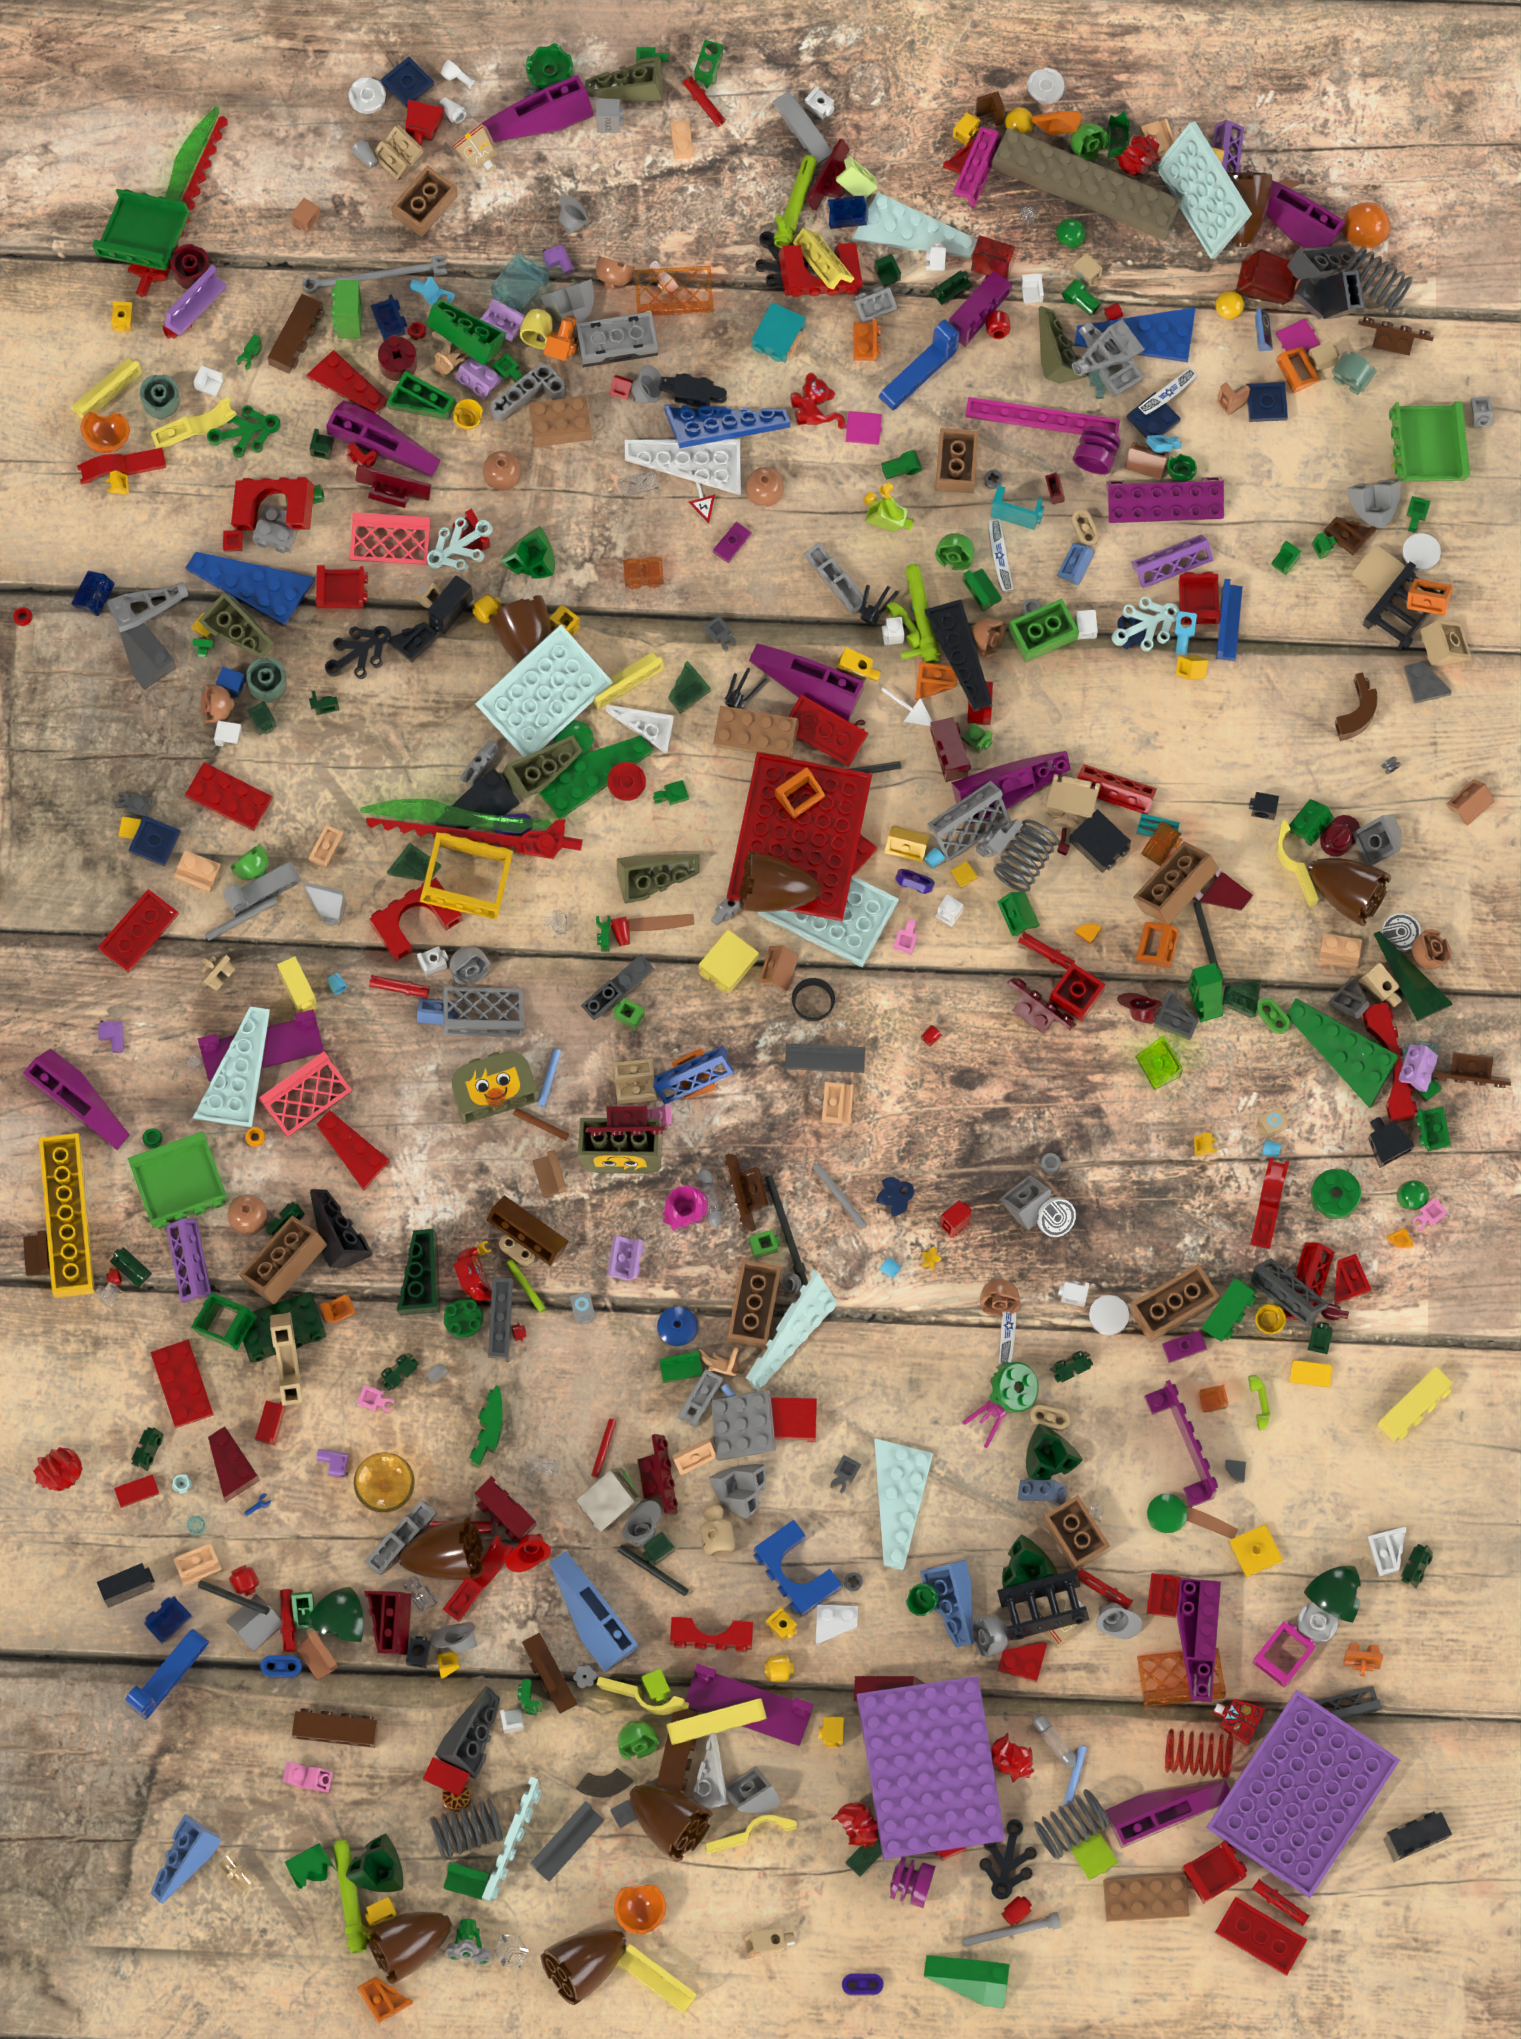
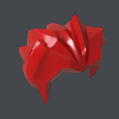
M1149 135L1147 137L1133 136L1131 144L1123 151V155H1120V157L1115 156L1119 166L1125 173L1132 176L1146 174L1149 172L1153 161L1161 160L1157 153L1160 144L1157 142V137L1150 139Z
M58 1447L57 1450L51 1449L46 1457H38L39 1465L33 1472L36 1475L35 1484H42V1488L47 1487L49 1490L59 1492L69 1489L71 1485H75L83 1468L79 1456L73 1450Z
M1007 1732L1004 1737L994 1742L991 1757L993 1769L997 1772L1011 1775L1012 1782L1014 1783L1019 1777L1030 1778L1031 1773L1034 1772L1032 1768L1033 1753L1031 1747L1028 1750L1026 1747H1018L1015 1743H1011L1008 1740L1009 1733Z
M860 1802L845 1804L831 1818V1820L838 1819L839 1823L843 1824L846 1834L850 1837L849 1845H863L865 1848L868 1845L875 1847V1843L878 1840L877 1820H874V1816L871 1815V1808L868 1805L865 1806V1804Z

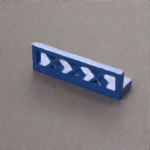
M1225 579L1222 590L1216 659L1235 661L1243 586L1230 585L1231 579Z
M724 1045L655 1076L653 1088L666 1105L734 1074L733 1068L726 1059L727 1050ZM721 1063L726 1068L724 1072L714 1071V1067ZM703 1072L710 1075L708 1079L701 1080L697 1078V1074ZM684 1080L692 1082V1085L688 1088L679 1086L680 1082ZM670 1088L675 1090L673 1095L666 1097L662 1090Z

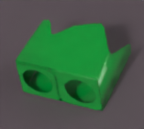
M704 40L694 70L695 81L699 80L706 88L710 86L712 81L714 84L716 83L717 70L721 65L723 57L722 44ZM705 47L715 55L706 54ZM703 60H709L712 63L713 67L710 71L703 72L700 70L699 67Z
M1125 112L1116 117L1112 115L1109 117L1108 158L1120 157L1129 145L1128 131L1130 118L1129 120L1127 119ZM1115 127L1122 128L1124 136L1120 139L1113 138L1111 135L1112 129ZM1115 144L1122 146L1111 150V147Z
M320 1843L285 1861L296 1887L299 1889L306 1886V1879L311 1881L326 1880L327 1865L335 1869Z

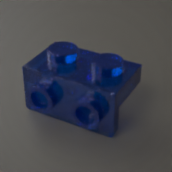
M864 196L828 199L830 229L867 225L869 207Z
M392 294L388 295V300L371 305V310L383 341L391 336L399 337L405 335L407 323L404 315L400 316L399 310L401 308L397 299L394 300Z
M87 571L71 604L75 608L89 610L93 615L99 616L115 583L105 574Z
M175 1596L166 1598L160 1604L161 1608L156 1612L152 1611L145 1618V1627L161 1644L193 1617Z

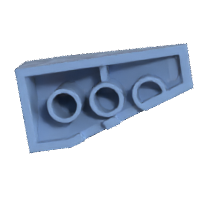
M966 1560L920 1571L923 1583H928L937 1591L938 1604L935 1610L937 1614L940 1613L945 1621L944 1626L955 1647L974 1644L971 1578Z
M186 1814L174 1831L172 1839L175 1841L171 1851L167 1850L165 1857H167L165 1867L159 1870L151 1894L162 1904L211 1858L222 1840L212 1830Z

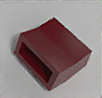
M1056 472L1046 475L1045 479L1052 504L1064 502L1065 496L1059 475ZM1057 483L1059 493L1054 494L1051 484Z

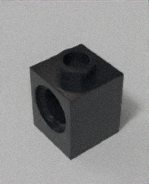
M1256 792L1255 797L1250 798L1249 809L1252 810L1251 816L1275 820L1279 796Z
M415 1636V1638H410L406 1657L407 1666L427 1669L431 1642L427 1641L426 1637ZM416 1647L424 1648L425 1651L421 1656L413 1654Z

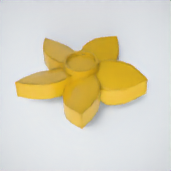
M933 1246L928 1253L921 1252L922 1257L926 1259L921 1264V1267L924 1268L929 1265V1268L934 1271L935 1263L939 1262L941 1257L937 1255V1250Z

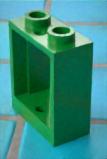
M210 1293L198 1316L194 1319L191 1328L200 1336L237 1351L256 1315L245 1306ZM220 1307L237 1313L224 1337L208 1331Z

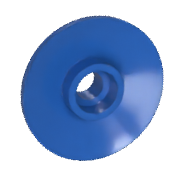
M684 1307L668 1308L658 1319V1334L669 1345H686L696 1335L697 1320L693 1313ZM677 1321L681 1323L679 1328L673 1325Z

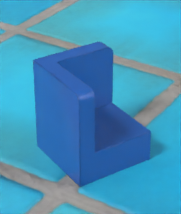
M222 667L216 685L230 690L231 696L239 698L246 682L245 675Z

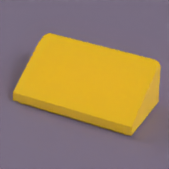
M1293 1360L1289 1383L1330 1388L1333 1365Z

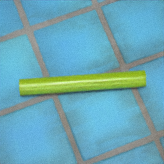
M513 1260L506 1263L507 1267L539 1312L546 1309L545 1305Z

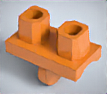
M1349 1643L1343 1665L1352 1666L1353 1670H1360V1676H1365V1671L1373 1672V1669L1381 1668L1383 1654L1380 1653L1378 1645H1369L1367 1652L1360 1651L1358 1643Z

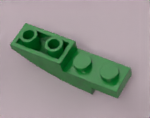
M495 1385L494 1390H489L486 1401H488L486 1408L482 1407L478 1416L480 1426L484 1427L485 1430L481 1429L477 1438L480 1442L477 1448L473 1447L469 1456L472 1459L471 1465L476 1468H480L487 1450L495 1453L499 1443L503 1424V1404L500 1387Z

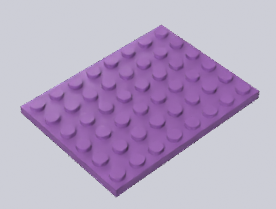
M978 1676L856 1695L883 1860L1005 1841Z
M1296 1690L1206 1826V1829L1225 1840L1228 1844H1231L1234 1848L1308 1898H1311L1400 1759Z

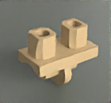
M227 955L222 956L215 966L213 964L217 960L216 957L212 956L209 960L203 958L201 963L204 966L200 971L203 974L208 970L210 972L200 984L204 987L209 986L217 991L224 982L216 975L221 971L229 977L235 971V967L229 962L231 958Z
M231 1852L215 1866L240 1894L256 1881Z

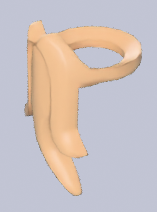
M446 345L447 351L444 354L437 352L434 355L436 359L435 371L440 373L441 376L449 374L458 364L466 361L464 358H457L467 353L461 349L451 353V347Z
M734 1347L729 1360L718 1357L715 1352H713L712 1358H710L703 1350L699 1349L703 1361L710 1366L709 1372L716 1371L726 1375L738 1376L739 1367L735 1361L738 1348Z

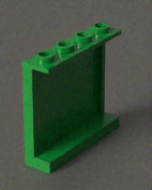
M116 189L119 197L101 240H94L92 245L96 255L166 271L190 215L186 203L181 200H169L162 196H150L147 193H135L128 189Z

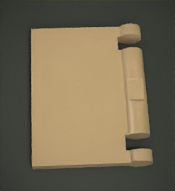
M1054 774L1046 808L1092 818L1101 784L1096 783L1094 790L1091 789V781L1063 776L1060 783L1057 782L1059 775Z

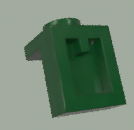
M311 691L312 698H309L311 710L315 709L316 715L339 711L337 696H326L317 701L316 692Z
M1319 1321L1317 1324H1312L1307 1350L1328 1354L1333 1329L1329 1327L1328 1323Z

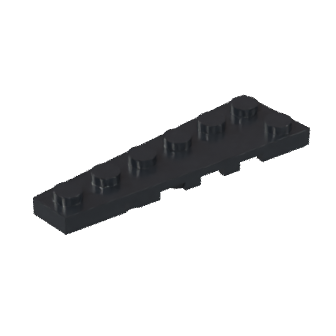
M962 600L924 609L925 615L973 711L993 707Z

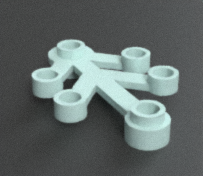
M462 517L457 518L453 536L452 532L446 527L439 530L436 549L430 551L427 555L428 565L433 569H439L445 565L454 567L460 572L466 571L468 568L466 561L463 559L456 561L447 557L452 554L470 557L476 562L482 561L484 553L481 550H471L463 547L481 536H489L493 530L492 525L486 520H480L476 524L475 531L460 539L462 531L468 527V522ZM464 521V524L459 527V523ZM488 527L487 531L483 532L484 528ZM447 531V535L443 537V533ZM452 536L449 547L444 549L446 540H449ZM477 553H480V556L478 558H475V555ZM464 563L463 567L459 568V565Z
M1142 597L1138 603L1139 607L1143 610L1150 609L1159 614L1151 616L1135 610L1132 605H1126L1122 609L1123 616L1127 618L1132 617L1142 622L1126 630L1117 629L1112 634V641L1115 645H1124L1128 637L1147 629L1145 638L1140 646L1143 651H1150L1153 647L1152 639L1156 625L1163 621L1162 630L1157 635V640L1162 644L1169 640L1171 622L1177 620L1179 608L1172 603L1162 606L1151 602L1148 597ZM1142 601H1146L1148 606H1144ZM1127 608L1131 610V614L1126 612ZM1168 610H1172L1173 615H1170ZM1118 633H1122L1124 635V638L1121 639L1118 636ZM1164 634L1166 640H1163L1160 635ZM1144 642L1149 643L1150 647H1145Z

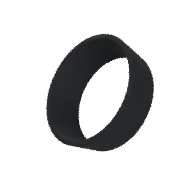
M819 978L802 980L792 992V1005L796 1013L807 1021L814 1022L824 1019L829 1015L835 1004V994L832 987L826 981ZM807 986H819L826 990L831 999L829 1011L820 1017L814 1018L801 1014L795 1005L796 996L800 990Z

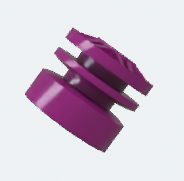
M1094 426L1085 427L1079 440L1080 445L1075 450L1073 462L1087 472L1107 475L1112 469L1114 456L1117 455L1121 440L1114 433L1106 429Z
M901 1857V1860L895 1866L890 1883V1898L895 1899L897 1891L902 1892L901 1902H903L907 1894H910V1905L924 1908L936 1866L923 1862L919 1870H914L915 1860H911L908 1868L904 1867L907 1857Z

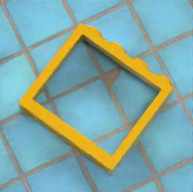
M437 832L420 902L497 920L513 851L505 847H495L484 842L479 843L468 838H458L448 833ZM439 847L504 862L495 903L430 887Z

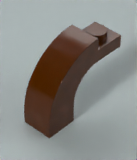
M1363 672L1355 674L1353 680L1360 706L1350 714L1336 717L1334 724L1340 741L1359 735L1369 726L1377 707L1376 688L1370 689L1369 680L1364 677Z

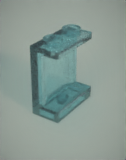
M517 253L491 285L492 297L496 301H502L508 307L523 314L524 307L542 285L545 287L549 282V273L520 253Z

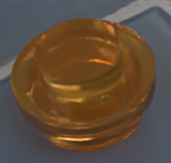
M493 1088L486 1094V1102L492 1108H499L506 1101L504 1091L499 1088Z

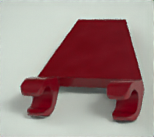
M1219 868L1214 874L1216 880L1203 895L1199 891L1193 898L1201 903L1242 911L1253 894Z

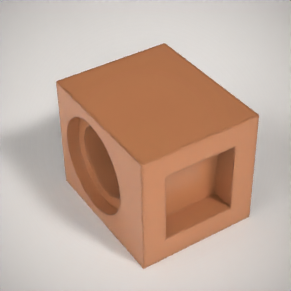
M303 198L291 214L293 226L298 230L303 229L308 232L321 216L320 208L306 198Z

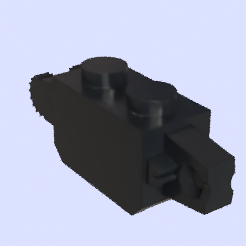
M682 373L676 374V377H661L659 390L672 394V399L675 403L700 408L701 406H710L711 402L724 403L727 400L726 389L715 386L714 381L706 377L696 378L690 374Z

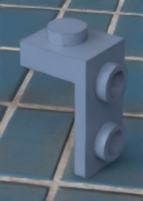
M1020 1480L1018 1500L1048 1501L1056 1506H1060L1065 1503L1067 1498V1486L1055 1480Z

